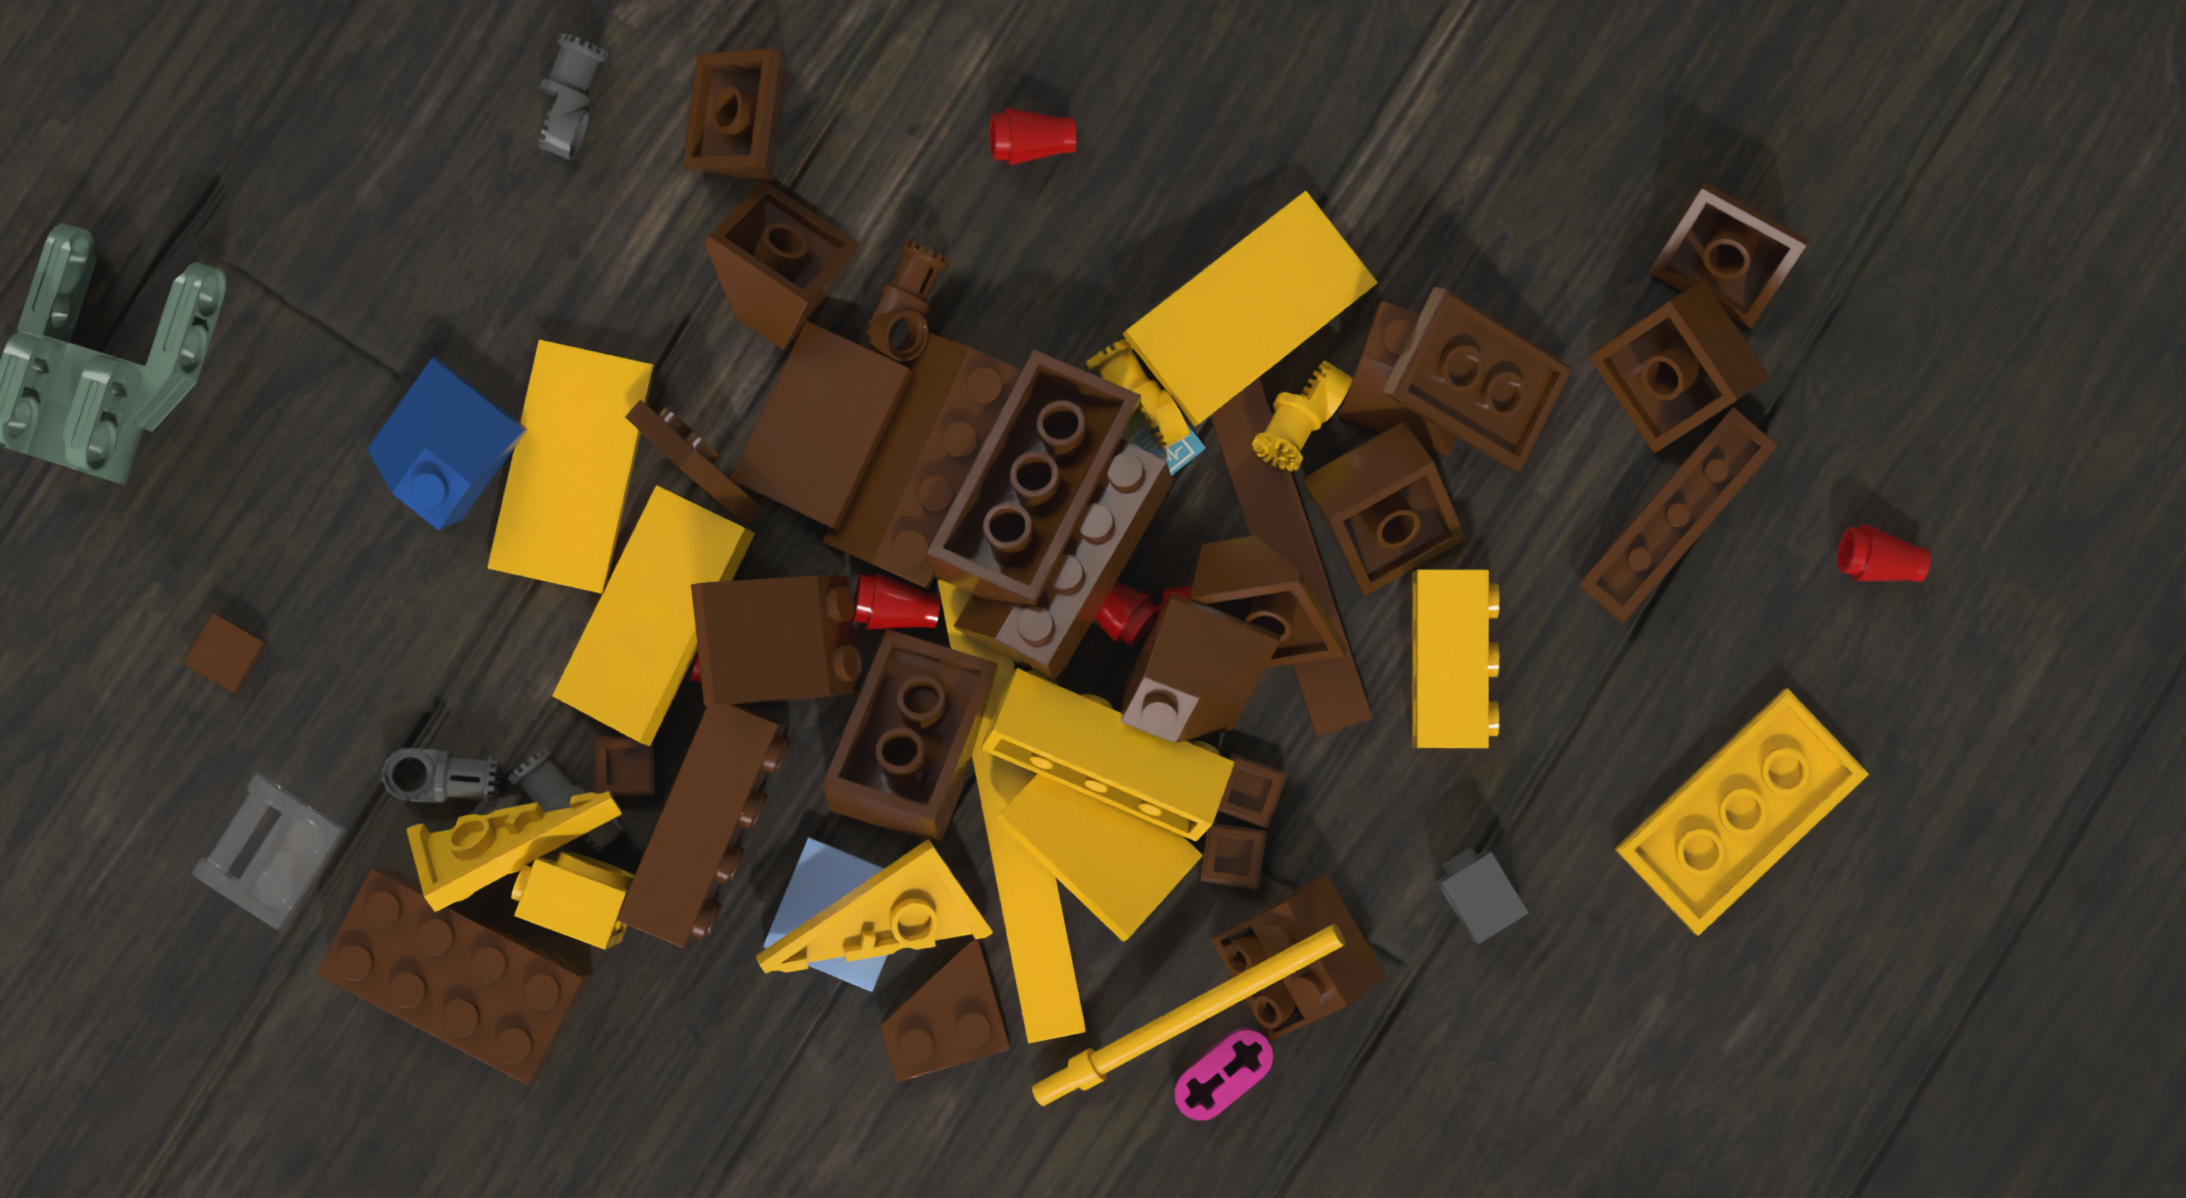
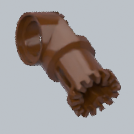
M904 239L901 245L904 254L890 284H883L880 290L883 296L872 319L869 320L868 324L872 325L871 329H867V334L871 337L868 338V342L873 344L871 347L873 350L878 351V354L902 362L913 360L920 355L926 346L928 325L925 317L930 308L926 301L940 271L947 270L951 263L948 258L935 252L933 256L934 250L929 249L926 254L925 246H920L918 243L908 239ZM900 318H905L908 324V333L902 344L893 348L889 341L891 327Z

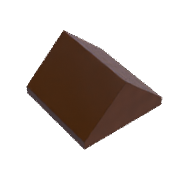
M760 49L697 55L682 169L773 182L788 66L781 51Z
M1704 182L1690 194L1648 273L1682 292H1685L1704 279L1728 316L1751 329L1807 246L1809 239Z

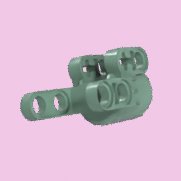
M60 223L48 235L17 327L18 333L13 335L7 342L0 359V443L5 444L4 448L126 485L143 430L153 432L197 383L224 301L226 277L220 268L194 262L173 281L146 366L71 344L70 341L97 261L92 234L87 229L67 223Z

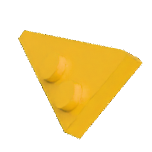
M610 791L600 794L590 792L572 796L569 803L571 807L544 812L539 803L536 802L498 809L487 815L471 814L460 816L452 829L433 833L429 832L424 823L413 825L406 830L423 895L435 912L454 902L462 901L482 887L507 874L518 872L524 865L621 815L618 803Z
M927 839L756 955V958L765 973L777 970L787 973L808 969L809 962L844 957L846 962L894 954L902 948L918 950L935 947V940L970 934L975 939L986 938L993 931L934 845Z

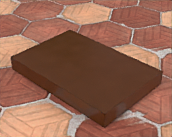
M1434 286L1381 393L1505 467L1521 472L1573 367L1449 290Z
M805 321L730 479L838 530L913 371L809 321Z

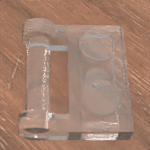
M256 773L246 788L250 794L209 858L202 857L192 874L212 889L279 930L283 929L346 829L286 791L285 788L272 779ZM269 806H272L282 814L241 878L237 879L228 870Z

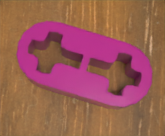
M1249 1027L1237 1028L1228 1033L1183 1070L1174 1086L1175 1102L1180 1111L1188 1118L1194 1120H1209L1220 1114L1261 1080L1270 1070L1273 1061L1272 1047L1267 1038L1258 1030ZM1241 1040L1247 1046L1255 1041L1261 1045L1262 1048L1256 1053L1260 1064L1253 1070L1243 1064L1228 1075L1223 1069L1236 1057L1232 1046L1237 1041ZM1219 1073L1223 1080L1211 1090L1214 1100L1212 1105L1205 1107L1201 1102H1196L1190 1106L1185 1100L1190 1095L1187 1083L1193 1078H1196L1200 1083H1205L1215 1074Z

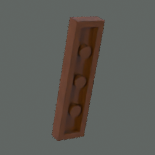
M1734 407L1730 408L1576 585L1620 624L1624 623L1778 445Z

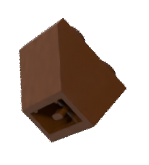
M1327 874L1286 894L1210 939L1233 978L1332 924H1335L1340 929L1345 939L1344 946L1245 998L1269 1042L1347 1007L1387 977Z

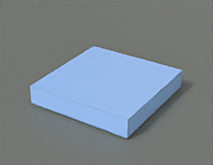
M808 837L763 947L768 948L885 868ZM888 955L846 962L844 957L809 962L808 966L872 992Z

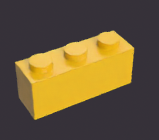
M1416 570L1412 572V748H1489V736H1498L1499 705L1498 701H1489V677H1498L1499 646L1498 642H1489V618H1498L1499 586L1498 583H1489V570Z

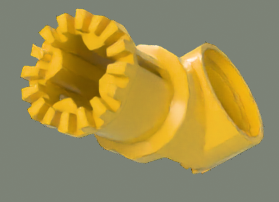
M1127 339L1114 343L1112 345L1113 351L1110 346L1105 348L1108 354L1100 351L1086 362L1091 371L1097 370L1101 378L1141 395V401L1137 408L1140 415L1144 416L1142 418L1144 423H1148V431L1153 428L1156 432L1151 434L1153 439L1160 438L1155 442L1162 451L1190 436L1188 426L1171 395L1166 389L1162 390L1156 380H1149L1133 352L1134 348Z
M1326 360L1322 362V365L1318 366L1321 373L1317 370L1314 371L1313 375L1317 377L1316 380L1311 378L1308 380V383L1312 386L1311 388L1305 386L1302 390L1304 394L1297 395L1287 392L1278 394L1273 404L1276 412L1266 431L1257 434L1251 446H1254L1253 449L1257 452V456L1264 457L1263 461L1266 463L1272 459L1271 465L1275 468L1279 463L1280 469L1286 467L1288 471L1298 470L1303 460L1300 451L1311 431L1320 429L1322 423L1326 422L1334 414L1351 386L1353 378Z

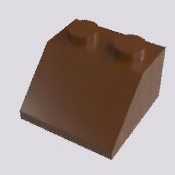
M1704 279L1589 356L1654 453L1734 403L1770 377Z
M1404 421L1302 478V482L1323 526L1364 596L1466 540L1434 461Z

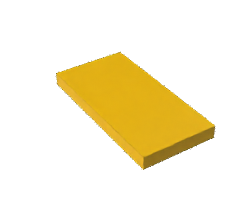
M1304 191L1123 333V336L1196 427L1378 282L1308 192Z
M544 340L538 341L520 421L528 430L514 448L488 569L603 594L609 578L641 432L625 416L639 400H642L646 405L648 404L656 369L655 365Z
M656 485L552 696L626 736L651 746L698 650L691 584L732 581L755 533Z
M1786 688L1774 697L1645 819L1615 850L1695 935L1699 936L1869 774L1797 697Z

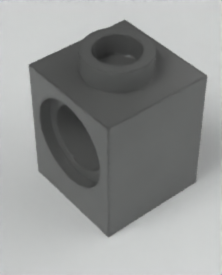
M1470 847L1442 864L1446 874L1435 881L1473 942L1480 944L1529 914L1492 852L1484 850L1477 855L1474 849Z

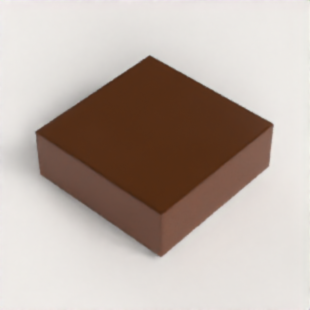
M212 613L183 664L229 691L239 693L268 642L220 614Z
M656 736L651 746L642 744L630 737H596V794L610 791L612 796L656 795Z
M1231 753L1229 760L1235 763L1218 811L1268 828L1288 773Z
M1213 823L1206 832L1200 881L1259 889L1267 831Z

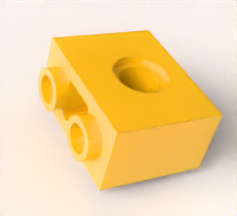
M561 849L558 856L553 854L537 858L531 867L527 865L522 867L511 899L519 901L514 916L605 950L620 943L623 939L627 924L616 919L635 875L606 862Z

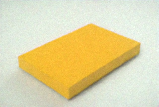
M1036 774L995 818L999 824L1123 942L1137 930L1203 856L1182 835L1040 774Z

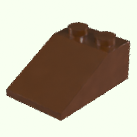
M813 575L691 584L704 706L803 701L860 693L861 658L858 650L855 648L852 623L855 603L853 595L848 588L847 576Z
M886 629L822 784L830 811L923 841L929 839L932 844L940 846L962 791L998 669L997 663Z

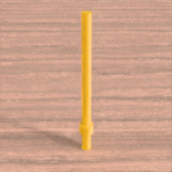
M1332 924L1098 1051L1089 1048L1068 1060V1067L1032 1086L1035 1099L1041 1106H1045L1077 1088L1086 1091L1107 1079V1072L1341 948L1345 945V939L1340 929L1335 924Z

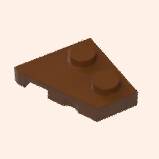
M639 400L625 416L631 424L676 466L744 524L748 525L761 511L762 507L714 465L715 461L721 456L695 432L687 440L685 439L692 432V429L670 409L665 407L658 415L642 400Z
M979 939L970 941L881 1024V1030L897 1083L1010 1050L1011 1046Z

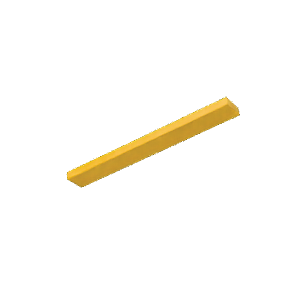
M938 580L951 649L995 662L998 666L972 753V759L1028 1043L1084 1033L1086 1032L1085 1021L1057 879L995 820L999 813L1031 781L1036 773L980 749L1002 691L1016 671L1014 660L954 628L956 620L972 593L943 580Z

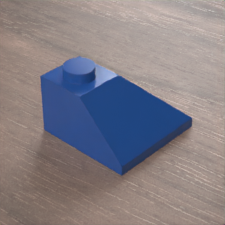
M433 357L367 450L391 493L433 527L440 530L461 521L528 429L439 358Z

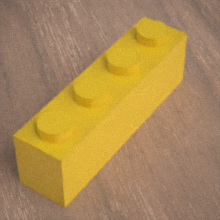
M1018 668L1002 691L980 748L1193 841H1197L1212 826L1235 763L1220 756V752L1215 747L1205 742L1182 741L1174 743L1121 722V713L1113 710L1112 705L1105 699L1092 694L1078 695L1058 686V682L1054 683L1046 676L1034 670L1025 672Z

